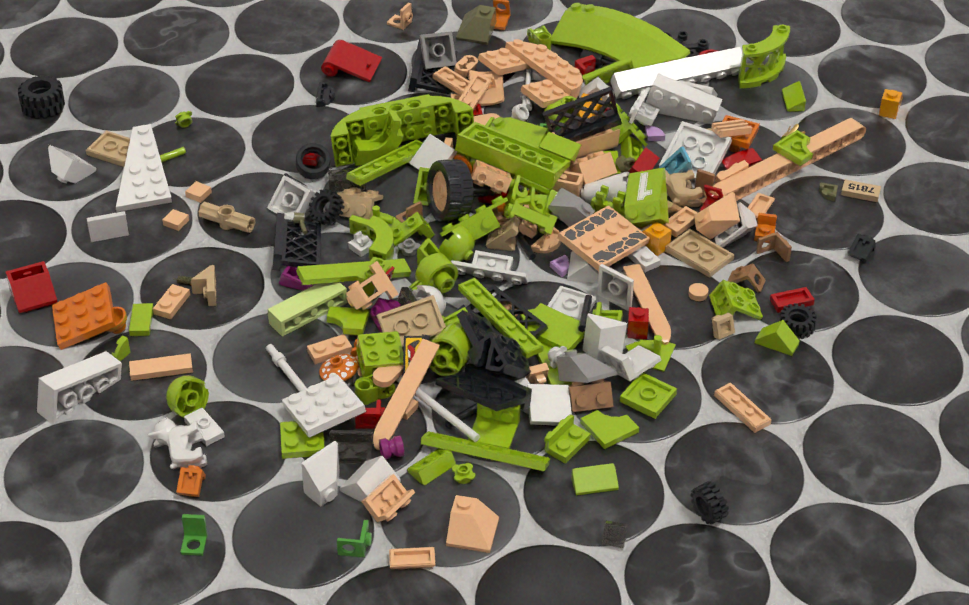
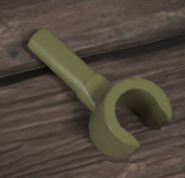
M294 212L293 223L299 224L303 234H307L304 223L305 214Z

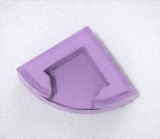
M645 126L647 141H665V133L661 129Z
M566 255L550 262V268L561 277L565 276L569 270V259Z

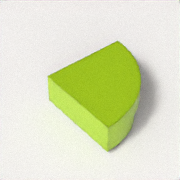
M123 335L116 342L118 346L115 353L112 352L111 354L119 361L130 354L128 338Z

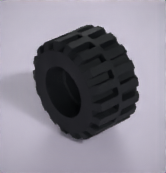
M35 76L22 82L21 86L18 87L21 110L25 115H29V117L47 118L58 114L64 108L65 100L62 84L55 77Z

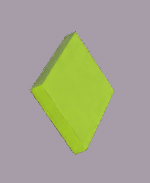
M542 303L531 312L548 326V329L537 338V340L547 345L559 348L565 346L567 350H573L584 338L585 332L578 330L580 321ZM528 325V331H536L539 328L538 325Z

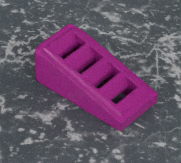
M292 266L285 268L279 280V284L282 286L303 291L313 286L311 284L303 285L296 272L297 267Z

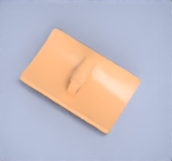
M470 70L468 72L469 81L472 80L476 73L491 79L490 86L478 104L488 106L504 102L503 75H498L494 71L478 72Z

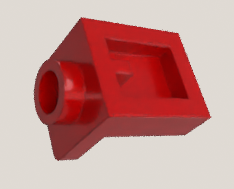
M590 55L575 60L574 68L579 69L582 76L595 71L596 58Z
M381 400L376 401V408H365L366 412L355 416L356 429L376 428L385 411V407H381Z

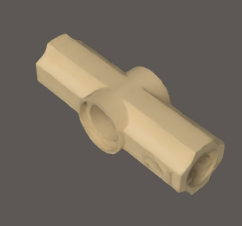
M203 202L200 206L199 217L219 223L220 227L224 230L236 228L251 233L254 229L255 218L235 212L234 207L231 205L219 207Z

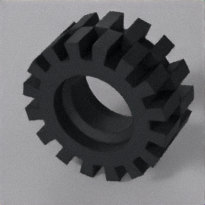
M321 189L319 190L320 193H315V198H311L313 202H309L311 208L308 211L312 219L329 226L331 223H336L335 219H340L339 214L343 215L341 209L345 207L342 205L344 200L341 199L340 195L331 190ZM330 201L328 210L323 213L324 206Z
M794 303V306L789 304L788 307L785 306L781 310L780 321L784 320L797 338L804 339L805 336L808 338L810 334L814 333L817 315L814 310H811V307L805 308L804 304L798 306V303Z
M707 481L691 490L690 497L693 498L691 502L695 505L693 508L694 510L697 509V515L701 516L703 522L705 521L706 524L712 525L727 517L729 514L727 511L729 506L726 505L728 503L727 499H724V493L720 492L719 486L716 487L714 482Z

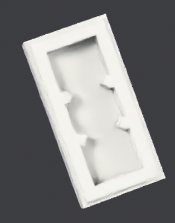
M203 408L184 416L188 426L193 421H197L198 427L203 432L204 440L202 442L206 446L225 437L224 431Z

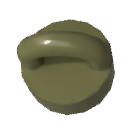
M623 155L616 158V164L622 173L629 172L631 165L635 162L634 158H625Z

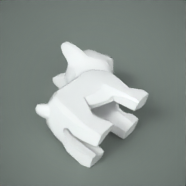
M165 417L155 424L154 432L148 434L149 438L156 439L154 447L169 446L170 458L172 460L171 469L177 467L188 468V465H195L201 468L207 465L206 455H203L201 447L191 451L192 444L204 440L203 432L198 427L197 421H193L189 426H176L171 419Z

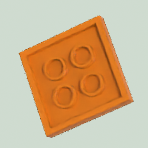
M107 282L52 305L57 345L61 350L116 327L112 297Z

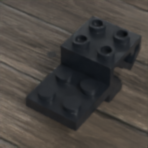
M463 310L457 314L473 346L468 351V354L475 366L518 379L525 378L531 373L528 366L529 362L522 355L519 349L520 345L515 339L494 333L491 329V322L486 317H480Z

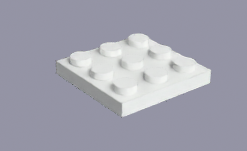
M682 121L659 166L680 147H684L692 163L694 179L691 180L696 181L698 169L715 174L732 139L731 137L720 138L713 131Z
M338 375L282 399L285 409L308 437L366 412L365 405Z

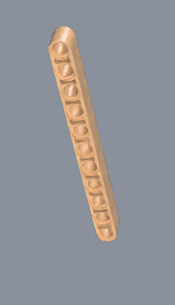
M849 118L810 137V143L807 145V148L813 153L811 160L802 166L777 153L716 183L713 187L722 189L723 196L734 192L736 201L860 140L866 132V127L853 118ZM710 191L713 195L718 196L716 192Z

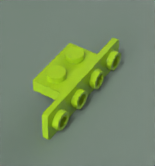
M616 103L622 124L611 129L613 131L620 130L618 143L620 144L627 136L634 133L646 147L648 145L644 140L646 136L640 129L636 131L638 127L634 122L632 124L628 122L630 118L625 112L621 114L623 110Z
M499 196L492 200L493 204L486 208L483 205L475 209L476 214L472 216L466 214L459 218V223L454 226L450 223L442 227L441 237L462 225L473 235L475 241L499 228L500 224L492 209L507 202V197L502 198V196Z

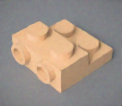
M476 160L471 174L474 180L473 183L482 187L484 184L490 186V190L499 194L501 192L506 193L512 180L510 173Z

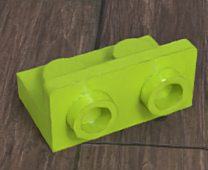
M569 414L558 423V426L553 431H549L544 439L545 452L566 464L591 439V433L575 425L574 416Z

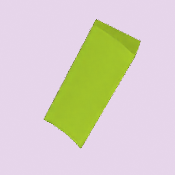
M477 122L471 124L457 136L455 151L514 175H520L522 178L549 189L553 188L571 162L568 158Z

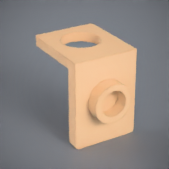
M407 3L400 10V16L395 14L389 19L387 25L404 30L412 22L411 3ZM400 20V23H394L393 21Z

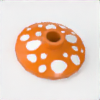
M350 354L335 355L321 365L319 369L320 377L325 381L330 377L338 375L343 381H346L357 372L359 362L355 356Z

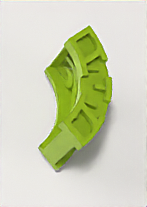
M774 25L772 33L765 40L754 44L742 45L738 75L740 88L758 87L766 81L770 83L779 76L781 71L783 72L786 62V54H783L784 44L789 38L790 26ZM769 55L767 63L765 65L762 64V62ZM747 57L751 61H753V63H746Z
M516 175L508 187V201L505 202L504 216L508 219L517 216L537 225L540 233L547 236L551 235L557 217L550 214L552 211L548 206L554 199L557 191L549 190L522 178L520 175ZM518 185L524 186L522 192L518 190ZM529 204V208L522 205Z

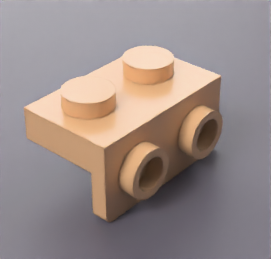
M392 474L361 502L376 522L390 521L397 515L396 510L405 507L411 502L410 497L415 491L413 489L406 491L397 477Z

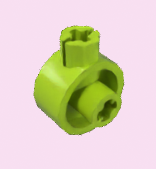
M443 253L431 254L420 261L415 273L416 281L409 288L413 291L417 290V285H426L437 288L441 294L446 293L453 288L458 276V269Z

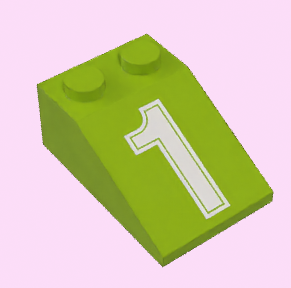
M665 168L629 173L624 204L625 219L637 228L655 222L660 224L669 223Z

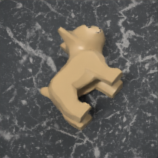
M665 170L667 193L672 203L678 206H701L702 201L699 198L703 196V191L701 187L692 189L693 187L690 179H694L693 171L688 170L686 173L670 174Z

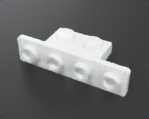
M647 87L645 92L641 91L640 96H638L628 116L631 117L629 123L632 124L636 119L642 125L652 126L660 109L645 103L651 88Z
M475 250L472 264L451 260L457 267L458 274L460 275L467 273L473 274L477 278L490 277L495 281L507 280L516 285L527 284L528 281L526 273L511 271L513 257Z

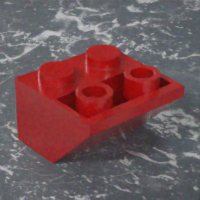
M44 261L6 271L9 290L19 313L58 302L49 271Z

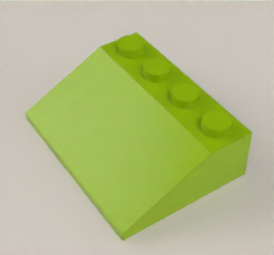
M498 117L493 120L490 126L492 129L537 147L540 146L548 133V128L511 117ZM472 158V159L470 160V164H471L473 170H474L473 165H474L475 161L477 160V159H475V158Z

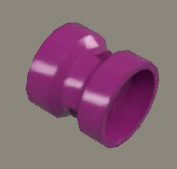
M400 435L394 436L390 441L386 438L379 439L380 453L385 460L390 459L391 455L396 457L404 456V446Z

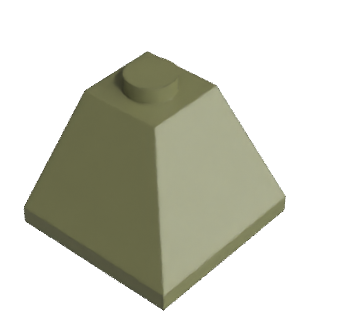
M479 5L466 13L456 35V40L488 45L497 22L496 7Z

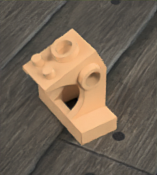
M378 261L368 266L373 276L362 283L356 281L348 287L350 291L346 293L348 296L346 299L350 306L355 307L356 310L360 307L363 310L373 304L371 300L384 292L389 299L399 295ZM372 282L377 292L368 297L362 287Z

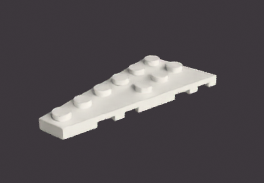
M151 124L136 126L132 129L116 204V212L172 202Z

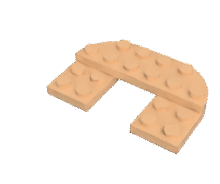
M515 39L514 41L506 42L505 48L479 54L478 60L498 75L533 68L548 79L522 85L520 91L542 108L561 100L565 96L577 98L580 94L583 78L579 69L574 68L568 61L560 58L543 44L537 45Z

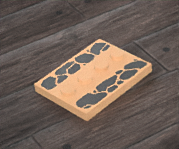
M606 206L561 231L557 239L599 271L601 264L608 267L648 244L650 237L610 206Z

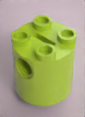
M460 322L449 324L431 340V342L440 345L429 366L438 375L449 376L456 374L469 361L468 351L473 346Z

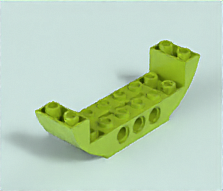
M429 94L359 107V110L344 117L332 130L331 142L335 166L353 164L352 148L354 140H369L378 136L385 127L389 110L396 111L401 119L400 130L403 134L402 142L428 137L429 134L434 136L455 132L457 137L460 132L474 123L473 108L457 99L430 96Z

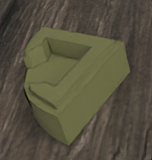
M820 183L819 191L821 195L835 202L838 185Z

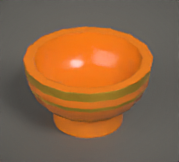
M113 307L116 327L107 331L119 334L126 328L127 314L122 307Z

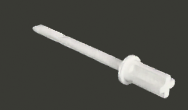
M531 68L526 69L525 85L531 83ZM521 93L522 104L531 111L532 100Z

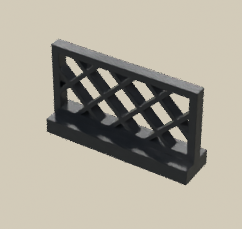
M419 38L408 91L415 92V89L419 88L449 95V88L440 87L441 83L431 79L433 78V73L437 71L433 68H424ZM450 66L448 68L454 71L455 66Z
M611 86L543 112L548 132H554L556 135L574 142L622 124ZM609 94L606 101L600 100L602 96ZM586 102H592L589 108L583 106ZM597 104L602 105L599 111L594 110ZM607 107L613 108L604 112ZM575 108L572 114L566 113L568 109ZM580 110L585 111L582 117L576 116ZM590 113L595 114V116L587 118ZM555 114L558 115L555 121L548 118ZM563 117L568 118L565 124L560 122ZM573 120L579 121L577 123L571 124ZM556 126L562 127L561 129H558V130H555V131H554V129L556 128Z
M277 213L272 270L280 271L281 265L292 267L320 265L321 223L304 221L307 234L300 235L299 232H302L299 224H294L293 220L284 219L285 213Z
M494 284L487 289L491 294L496 293L498 295V301L502 305L510 304L512 306V310L508 311L514 317L515 315H525V320H520L519 322L527 330L528 325L539 326L536 331H529L536 339L548 329L544 322ZM472 303L467 307L462 305L457 309L460 310L465 307L469 313L484 317L480 312L473 311L476 307ZM493 325L491 326L494 333L501 334Z
M466 364L465 372L437 378L435 382L437 386L494 411L520 405L522 410L530 409L531 388L477 367L474 364Z

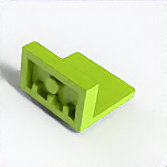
M723 279L709 295L716 316H722L726 313L734 315L738 311L759 320L763 317L755 293L749 288H743L734 282Z
M397 331L358 335L356 352L362 377L372 375L378 367L403 365V349Z
M477 403V417L472 430L480 435L479 440L476 442L510 449L520 422V405L494 411Z

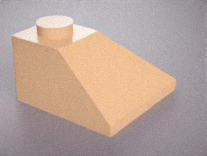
M729 193L695 214L696 230L711 240L738 224L740 218L735 193Z
M456 495L450 514L446 546L490 553L499 516L477 498Z

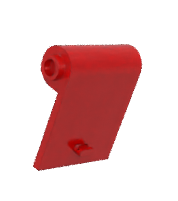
M336 40L325 58L321 70L327 76H335L338 70H342L370 83L382 57L344 40Z

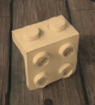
M356 187L344 189V191L337 193L344 200L342 205L345 206L344 209H341L343 215L339 214V216L351 217L355 215L370 220L373 216L372 207L374 202L382 200L383 195H379L378 191L374 190L361 192V188Z

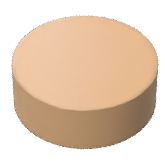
M701 283L692 284L689 287L688 295L694 301H704L708 297V287Z

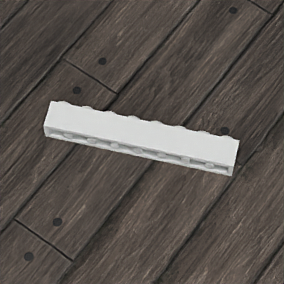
M740 47L617 72L613 74L610 82L616 99H627L636 94L640 96L641 91L645 92L647 87L651 88L658 73L677 81L682 80L691 83L697 81L706 82L712 78L721 79L730 74L735 76L740 71L742 52Z

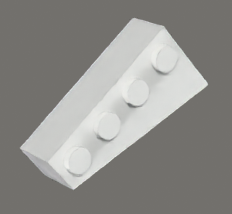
M105 351L40 377L38 382L37 412L51 424H54L63 413L68 415L74 411V406L80 402L86 403L95 392L101 393L121 380L122 363Z

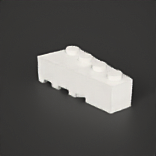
M658 73L645 103L660 109L658 114L712 124L722 99Z

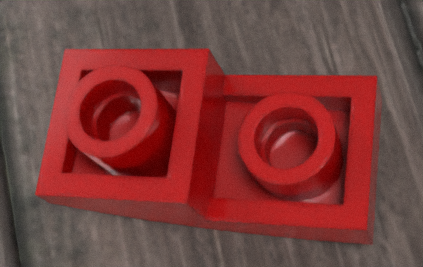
M749 148L728 156L722 160L721 164L727 170L733 164L740 163L743 160L749 164V167L763 160L753 148Z

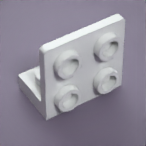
M607 345L600 349L606 365L617 370V374L628 381L638 378L640 374L653 368L661 361L659 355L642 346H637L626 354H622L617 349Z

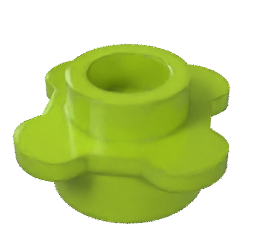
M183 111L175 116L177 119L175 124L182 128L191 125L193 122L191 118L192 112Z
M471 463L454 465L452 467V471L455 473L454 480L461 484H466L475 478V473L472 471L473 465Z

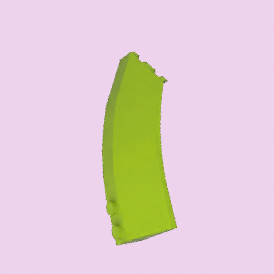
M572 4L571 7L565 10L551 36V44L591 50L616 61L630 57L634 69L670 60L684 59L690 54L689 49L659 28L632 15L614 9L594 6L593 4Z

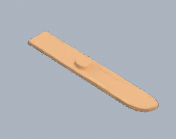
M640 264L623 266L625 275L634 280L633 291L641 308H649V325L653 333L662 336V343L664 345L669 344L671 339L670 325Z
M422 339L375 428L373 443L376 450H380L379 439L386 438L390 441L440 347L439 344Z

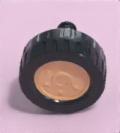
M437 160L429 169L426 184L427 201L431 214L437 221H459L458 219L462 216L470 214L473 197L494 196L496 192L490 190V186L484 184L482 187L473 183L469 168L462 160Z

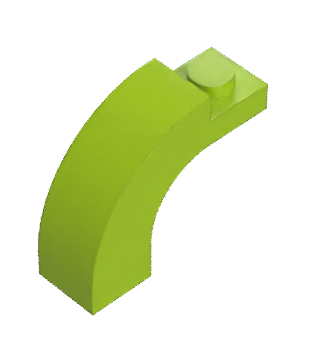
M388 111L385 127L378 136L369 140H354L352 158L355 165H365L399 147L403 134L400 130L401 119L396 111Z
M352 215L349 219L350 233L356 234L361 231L362 234L367 235L373 241L369 248V260L371 261L373 257L392 260L394 257V237L390 226L376 216H372L368 220Z

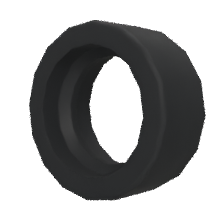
M308 143L297 152L296 169L305 178L311 180L319 179L329 171L330 153L321 144ZM315 153L323 157L324 163L318 169H309L303 165L302 159L307 154Z

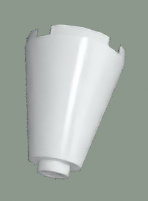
M623 172L585 184L584 188L581 189L582 199H585L587 203H591L592 198L596 197V192H600L601 186L605 185L609 187L606 200L613 202V198L617 197L618 191L626 193L629 172Z

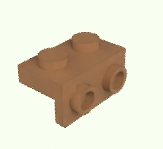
M604 378L590 383L572 382V385H568L572 412L613 407L611 382L604 381Z

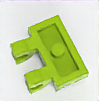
M602 185L600 192L597 191L596 197L594 196L591 200V207L595 210L594 213L606 206H610L625 218L623 203L626 193L618 191L617 197H614L613 202L606 200L609 187Z

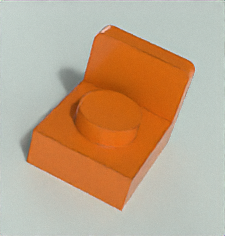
M758 213L754 241L758 242V238L775 233L777 215Z
M188 465V468L181 467L176 493L178 495L199 497L202 479L206 477L204 471L195 465Z

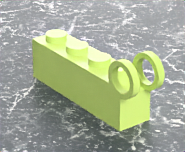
M340 282L316 284L267 309L269 324L281 336H284L327 314L330 306L340 307L346 304L347 289Z

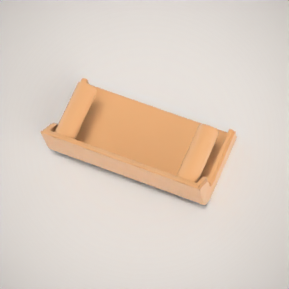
M608 129L576 141V143L582 145L576 159L594 152L617 147L620 130L613 131Z

